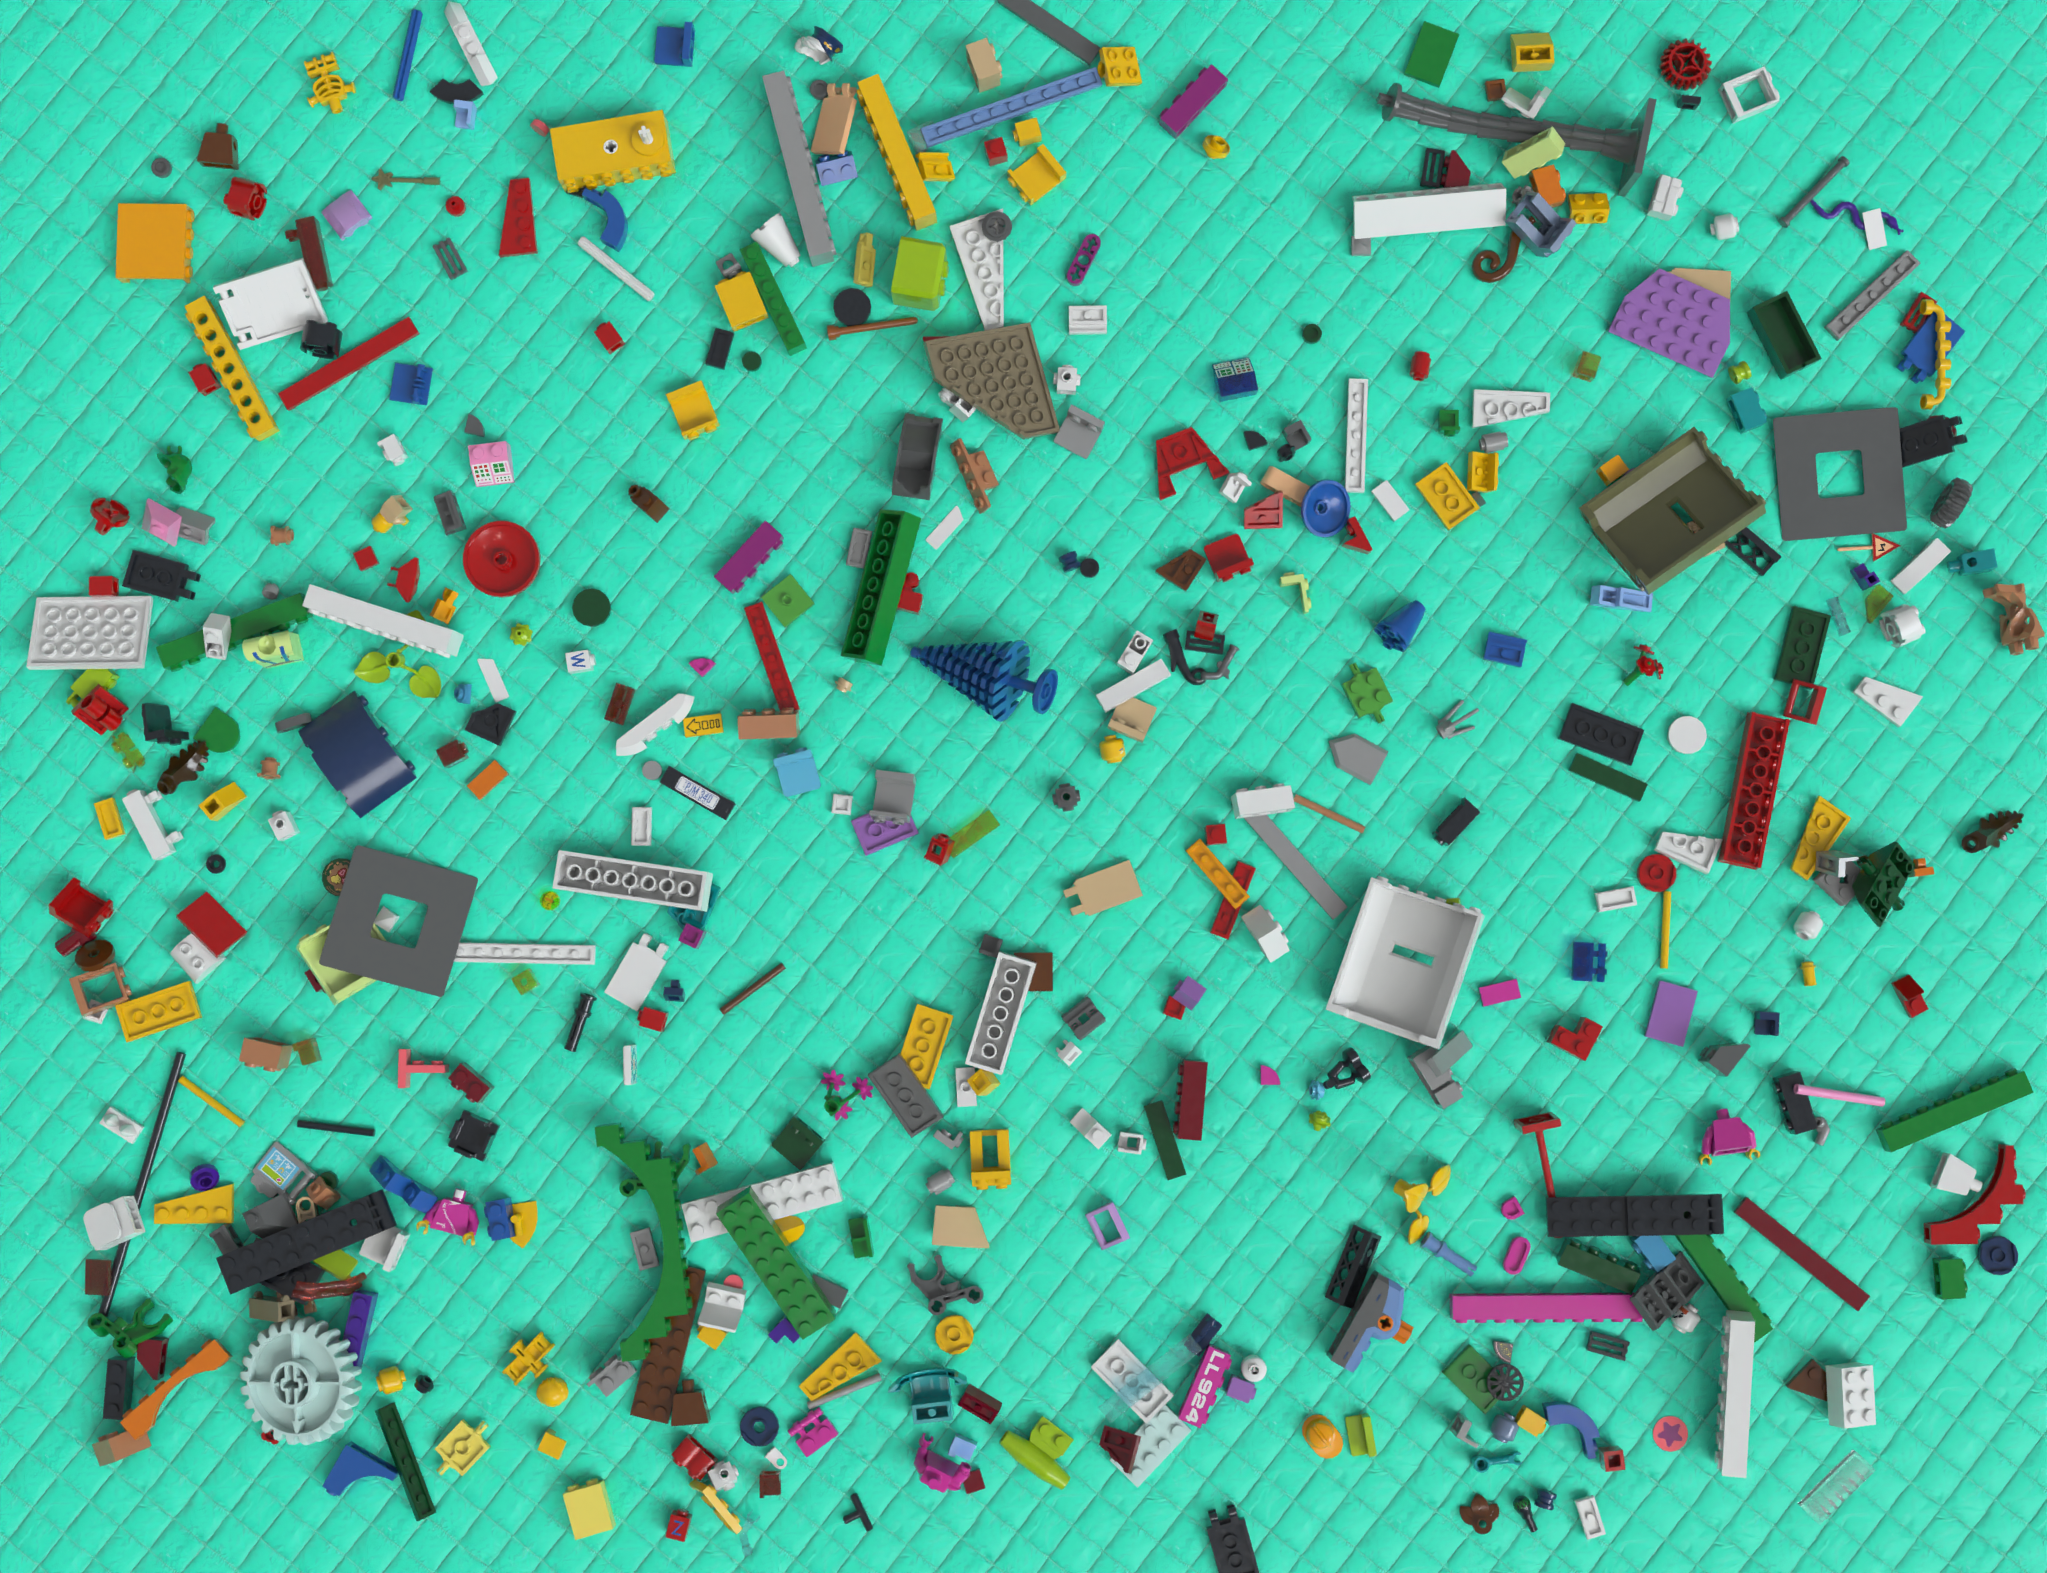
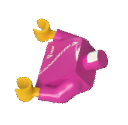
M1728 1109L1717 1110L1718 1120L1712 1121L1703 1136L1701 1148L1703 1154L1698 1158L1699 1163L1702 1165L1703 1159L1708 1158V1165H1711L1712 1159L1709 1157V1154L1713 1157L1745 1152L1746 1157L1752 1160L1751 1154L1754 1152L1755 1157L1759 1158L1760 1152L1755 1149L1757 1144L1754 1131L1746 1123L1742 1122L1740 1117L1730 1118Z
M455 1188L453 1198L446 1197L443 1200H438L425 1214L422 1221L417 1223L416 1231L420 1227H425L423 1234H427L428 1225H430L432 1229L463 1236L464 1245H466L468 1239H472L471 1245L474 1246L476 1243L474 1236L477 1233L479 1219L473 1204L464 1201L467 1191Z

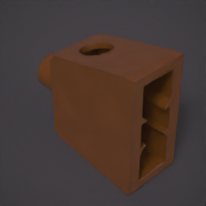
M217 123L216 133L206 132L204 134L197 161L203 167L239 169L237 139L233 135L228 134V125Z
M694 1379L682 1380L683 1390L676 1391L673 1397L671 1426L709 1423L711 1417L704 1389H694Z

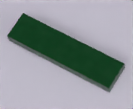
M1579 753L1575 754L1568 770L1638 802L1641 801L1648 785Z
M1160 1100L1145 1105L1146 1115L1167 1179L1171 1180L1186 1175L1163 1101Z

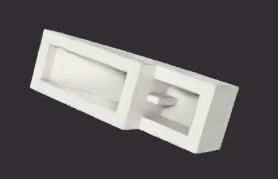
M1938 538L1932 540L1890 582L1903 595L1906 594L1933 570L1951 550Z

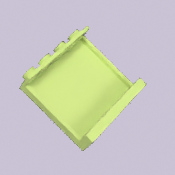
M374 923L370 934L371 937L386 941ZM324 924L315 930L316 933L313 935L306 934L301 937L296 949L335 1006L377 980L319 964L330 925L326 926Z

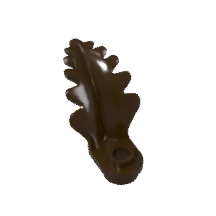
M198 740L197 743L193 742V747L191 744L188 745V752L181 749L179 758L177 756L170 758L168 769L162 773L157 783V788L162 794H173L181 782L195 781L198 778L195 771H204V767L200 763H207L208 759L205 757L209 756L207 752L209 749L205 741L201 742Z
M2008 810L2005 816L2002 811H1999L1998 818L1993 813L1989 814V821L1984 817L1980 818L1979 829L1962 839L1963 849L1969 853H1976L1988 846L2000 847L1999 839L2006 841L2008 839L2006 832L2013 834L2014 830L2012 828L2017 829L2019 827L2017 823H2022L2021 819L2024 817V814L2017 813L2016 811H2013V814H2011ZM1969 841H1974L1975 846H1972Z

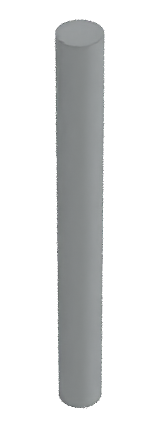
M880 1373L808 1401V1408L812 1409L882 1381Z

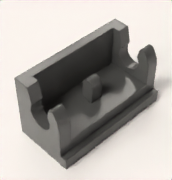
M449 490L434 496L445 534L448 536L467 529L455 493Z
M230 1223L222 1225L209 1234L223 1255L244 1246Z

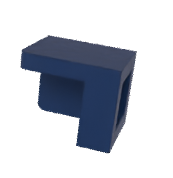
M1755 1011L1754 1034L1779 1036L1780 1013Z

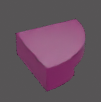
M699 658L692 660L689 665L704 677L716 663L710 659Z
M1260 1065V1085H1280L1277 1073L1270 1067Z

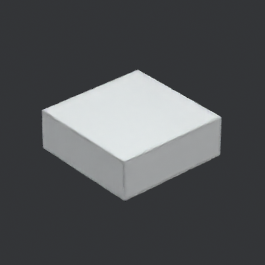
M833 794L831 813L851 815L853 796Z

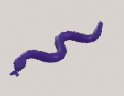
M1814 200L1810 201L1818 215L1827 220L1834 219L1842 210L1848 209L1855 227L1865 230L1864 222L1860 220L1858 210L1851 202H1841L1831 213H1826ZM1881 212L1882 218L1886 219L1891 229L1897 230L1898 235H1900V232H1904V230L1898 228L1895 217L1890 216L1886 212Z

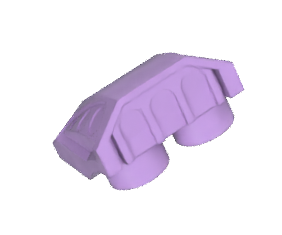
M352 190L340 196L321 212L342 241L346 239L345 237L352 236L358 227L366 225L373 218Z

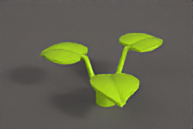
M418 610L407 614L408 616L426 621ZM406 644L397 649V652H391L386 657L379 652L368 653L362 658L354 671V674L364 681L382 683L390 677L388 667H401L415 674L411 677L409 686L412 693L421 698H437L441 691V679L434 668L422 666L417 672L415 669L405 665V657L401 653L409 646Z

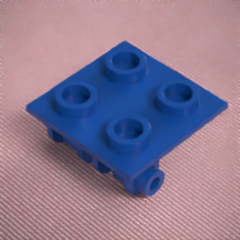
M395 363L389 400L427 405L433 368L425 367L422 364L414 366Z

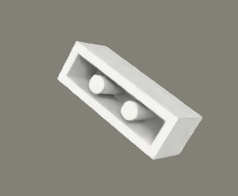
M1284 783L1273 785V788L1259 786L1251 791H1248L1247 788L1238 789L1231 796L1235 819L1290 812L1295 808L1291 785L1284 786Z

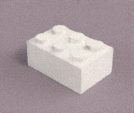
M1860 1362L1826 1365L1829 1425L1844 1429L1876 1425L1873 1365Z

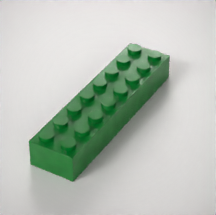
M880 509L843 644L842 657L860 663L882 666L919 530L920 517L905 511Z
M751 1186L717 1207L716 1215L802 1340L836 1319V1310L830 1304Z

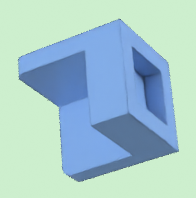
M454 100L453 107L457 112L456 128L474 130L477 112L474 102Z
M956 1433L948 1450V1455L954 1458L957 1455L970 1460L974 1449L977 1447V1442Z

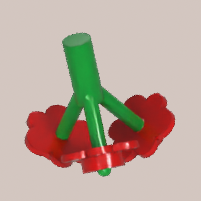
M1640 644L1639 647L1634 646V649L1640 651L1641 654L1636 661L1635 670L1623 682L1629 686L1640 675L1646 674L1650 677L1653 675V672L1656 673L1657 679L1660 680L1664 669L1661 662L1658 663L1657 659L1653 660L1644 656L1645 653L1654 655V652L1650 651L1651 647H1648L1646 644Z

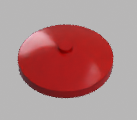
M494 521L478 528L468 539L463 552V566L469 581L478 590L493 597H512L523 592L533 583L540 568V550L534 537L522 526L509 521Z

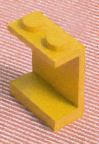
M1042 144L1037 148V153L1014 171L1011 169L1007 171V181L1012 188L1016 187L1019 190V196L1025 203L1028 202L1032 205L1065 180L1066 171L1046 146Z
M701 380L666 394L685 440H694L699 437V434L714 432L717 430L716 427L720 426Z

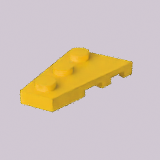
M695 1479L689 1484L693 1490L695 1489L703 1494L701 1499L711 1508H715L713 1512L731 1532L738 1534L742 1530V1527L738 1524L740 1522L739 1518L734 1513H729L727 1510L729 1506L723 1499L719 1500L717 1498V1491L710 1484L707 1486Z

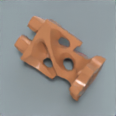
M1995 584L1992 588L1984 589L1983 595L1985 598H1990L2005 607L2007 615H1999L2000 636L2002 645L2009 647L2010 655L2023 654L2022 644H2025V650L2038 649V639L2044 637L2045 633L2032 608H2027L2024 584Z

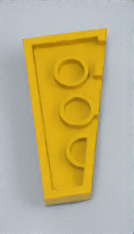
M234 1184L154 1204V1224L234 1223Z
M855 1332L798 1387L812 1401L872 1366L882 1362V1359Z

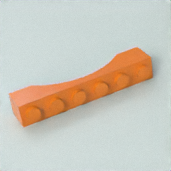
M218 1339L206 1341L201 1346L203 1350L197 1355L195 1353L190 1355L185 1360L187 1364L182 1368L177 1367L169 1374L171 1376L170 1379L166 1382L163 1380L154 1387L156 1391L150 1396L148 1394L139 1400L138 1403L140 1405L133 1410L131 1408L122 1416L124 1419L120 1423L135 1440L140 1439L155 1426L161 1404L175 1386L195 1374L218 1370L233 1357Z

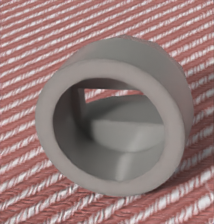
M268 583L263 588L262 594L268 599H276L279 594V588L274 583Z

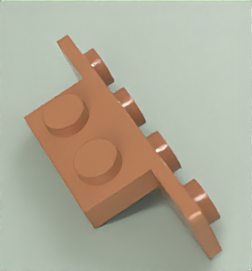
M959 438L950 445L951 452L957 461L960 473L964 477L967 489L972 495L974 505L981 514L991 507L985 490L995 488L999 483L984 450L968 454L962 439Z

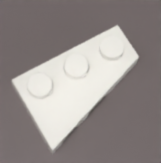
M1864 677L1852 692L1897 727L1902 726L1923 698V696L1868 677Z

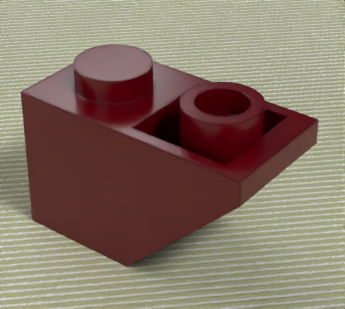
M1451 150L1449 156H1446L1443 167H1446V173L1442 174L1440 185L1443 188L1468 186L1471 172L1457 152Z

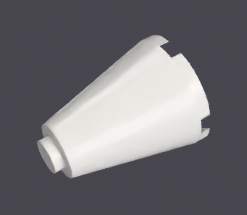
M780 213L770 218L763 226L750 235L755 242L785 267L790 265L792 268L800 261L798 258L801 256Z

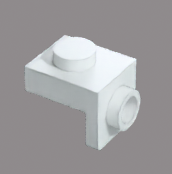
M1229 473L1219 493L1230 502L1236 503L1243 489L1251 486L1252 482L1247 479L1248 477L1244 473Z

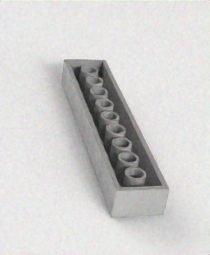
M784 70L764 75L762 78L812 266L835 262L833 255L837 254L833 239H829L832 235L828 220L824 221V219H827L823 202H820L822 197L819 186L815 184L818 182L814 167L811 166L813 163L809 148H807L808 144L790 76L786 77Z

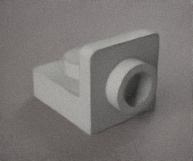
M937 1129L933 1137L951 1150L954 1146L958 1148L964 1140L961 1137L963 1135L961 1131L954 1140L951 1139L952 1134L945 1129H942V1131Z

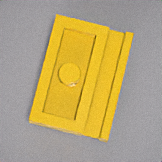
M919 152L915 155L919 160L917 164L923 181L951 182L955 179L951 161H948L949 153Z

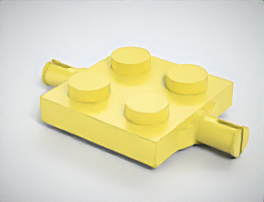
M464 1419L461 1420L435 1448L444 1461L436 1469L439 1472L444 1467L439 1473L440 1475H443L450 1467L463 1476L491 1447L481 1435L489 1427L488 1424H485V1421H482L476 1428H473Z

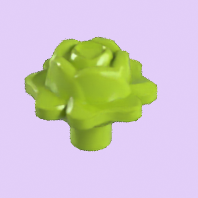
M518 623L516 627L511 628L510 639L514 640L513 643L515 645L525 646L527 642L532 641L531 635L533 631L529 629L527 624L521 625Z
M1318 1110L1313 1114H1309V1123L1313 1124L1314 1130L1320 1131L1321 1128L1325 1129L1326 1126L1329 1127L1331 1125V1119L1325 1112Z

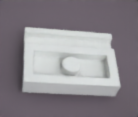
M1107 305L1069 306V335L1107 334Z

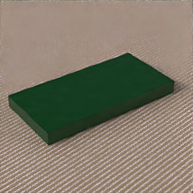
M1792 606L1774 680L1792 684L1793 679L1814 684L1831 615ZM1800 685V686H1799V687H1803V688L1810 689V690L1813 689V688L1806 687V686H1803V685Z

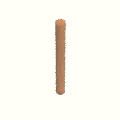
M1296 794L1294 796V802L1360 833H1363L1365 830V826L1300 795Z

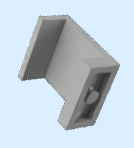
M876 770L877 787L873 811H869L870 817L878 823H885V821H893V824L896 825L910 823L917 780L915 775Z

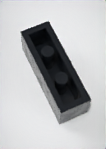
M1793 1071L1773 1077L1774 1083H1772L1774 1092L1779 1096L1778 1106L1780 1111L1784 1113L1786 1130L1790 1134L1797 1135L1817 1129L1818 1126L1808 1095L1795 1094L1793 1090L1795 1084L1804 1085L1801 1072Z
M114 1356L108 1359L103 1419L123 1420L122 1416L131 1409L135 1357L124 1358L122 1356Z

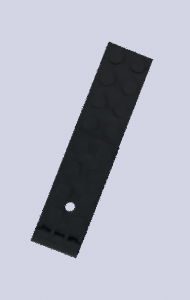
M381 1189L219 1256L216 1260L231 1295L397 1226L385 1193ZM356 1219L357 1225H352L351 1220Z
M1722 1194L1546 1197L1547 1237L1724 1234ZM1688 1211L1689 1213L1688 1218H1684L1683 1216L1684 1212Z

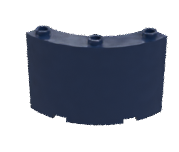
M353 691L298 732L305 746L313 751L311 756L337 792L341 790V793L346 797L345 802L362 818L417 777L414 772L416 768L410 760L406 761L388 739L387 736L389 734L383 726L380 727L367 706L369 704L368 700L363 695L359 696L356 691Z

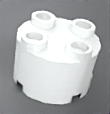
M1902 604L1880 615L1883 618L1879 621L1881 631L1887 642L1890 640L1893 642L1891 646L1899 648L1921 638V635L1925 634V627L1921 624L1918 618V609L1914 605Z

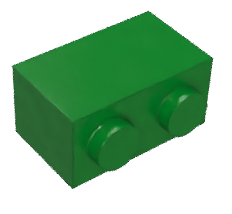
M1959 1257L1932 1258L1936 1297L1942 1300L1966 1298L1968 1287L1966 1281H1964L1966 1265L1963 1259Z

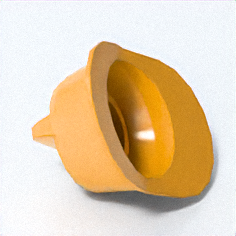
M1312 1415L1305 1420L1302 1433L1314 1452L1325 1459L1337 1456L1342 1450L1343 1438L1330 1420L1322 1415Z

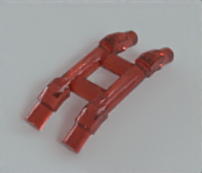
M362 1272L346 1280L323 1283L297 1281L296 1289H293L291 1297L304 1301H313L314 1299L349 1296L362 1287L361 1282L367 1279V1277Z

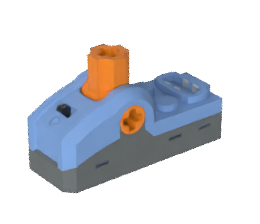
M1374 1270L1326 1354L1329 1359L1354 1373L1363 1358L1362 1352H1366L1371 1344V1341H1369L1371 1337L1379 1340H1386L1392 1337L1405 1344L1411 1336L1414 1327L1401 1320L1404 1288Z

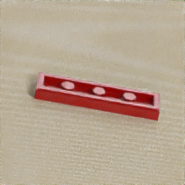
M1238 861L1232 876L1247 893L1256 868ZM1224 897L1210 933L1228 940L1242 905L1235 909Z

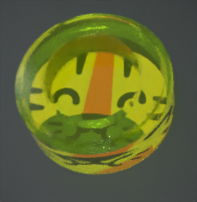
M547 891L542 894L540 904L546 910H555L560 905V897L556 892Z

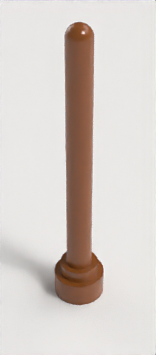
M908 317L840 328L834 325H827V331L830 341L837 340L836 338L845 334L914 325L918 322V319L916 317Z

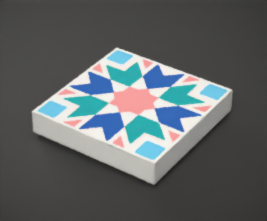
M626 1045L623 1047L624 1085L637 1083V1045Z

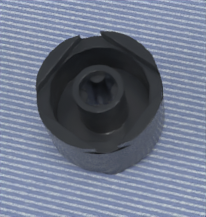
M307 320L303 328L300 349L306 354L307 350L313 352L312 356L318 358L333 359L334 355L339 357L343 333L337 329V325L334 323L326 322L325 324H320L314 320Z

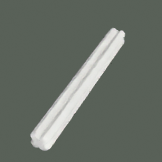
M584 236L580 238L578 245L647 301L652 300L655 295L652 290Z

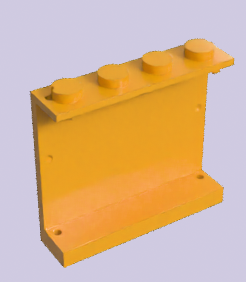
M118 203L116 279L122 283H130V279H182L186 283H190V277L193 276L191 240L194 239V231L192 229V222L195 219L194 211L187 204Z

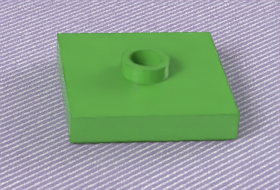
M791 574L761 597L785 628L815 605Z

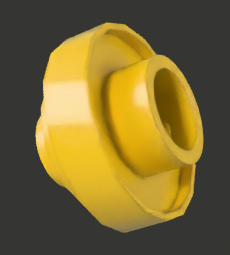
M1217 135L1205 137L1202 146L1208 157L1212 159L1227 157L1230 147L1224 138Z

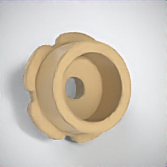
M842 677L835 681L837 684L836 688L844 693L852 691L851 687L853 684Z

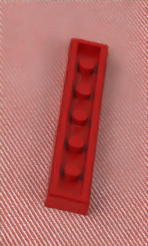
M763 602L745 607L744 610L780 711L786 707H794V711L800 710Z

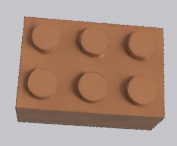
M786 707L781 711H775V708H765L761 712H756V709H744L737 716L739 740L796 738L800 734L799 710L794 711V707Z

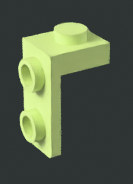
M1295 572L1284 573L1283 577L1279 579L1280 587L1299 585L1303 614H1307L1309 609H1311L1310 597L1307 598L1306 590H1309L1308 579H1304V574L1295 575Z

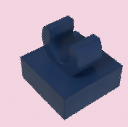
M671 980V987H664L663 995L665 1001L685 1002L684 988H680L679 980Z

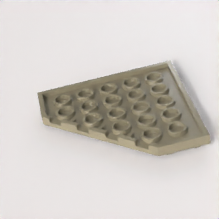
M1030 322L934 339L923 343L933 380L1024 440L1060 431Z

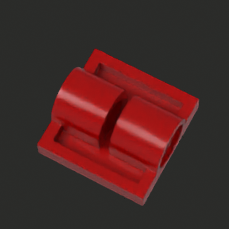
M98 684L71 712L98 734L102 735L107 730H115L123 720L122 715L129 708Z

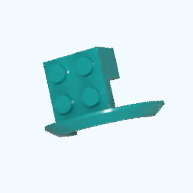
M949 1368L918 1370L899 1377L889 1386L888 1393L900 1392L901 1387L910 1382L914 1425L953 1420L954 1411L949 1378L955 1380V1385L967 1384V1377Z

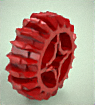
M1685 38L1682 43L1680 40H1677L1675 44L1671 43L1668 49L1664 50V55L1660 58L1662 63L1659 65V68L1664 69L1661 75L1667 76L1664 79L1665 82L1671 81L1670 87L1676 84L1677 90H1680L1682 86L1684 91L1688 90L1689 87L1693 90L1696 88V85L1700 86L1708 78L1707 74L1711 71L1709 66L1712 64V61L1708 60L1710 54H1705L1707 47L1700 48L1701 42L1695 45L1694 39L1688 43ZM1681 52H1685V53H1689V54H1688V55H1683V54H1681ZM1687 60H1689V62L1687 63V67H1685L1682 70L1684 66L1683 64L1686 63ZM1688 74V75H1690V76H1691V75H1693V76H1692V77H1684V76H1682V75Z

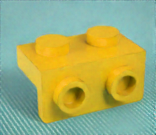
M1607 193L1568 195L1569 218L1573 219L1577 224L1607 222L1610 211Z
M1468 452L1467 490L1483 493L1497 490L1498 453Z

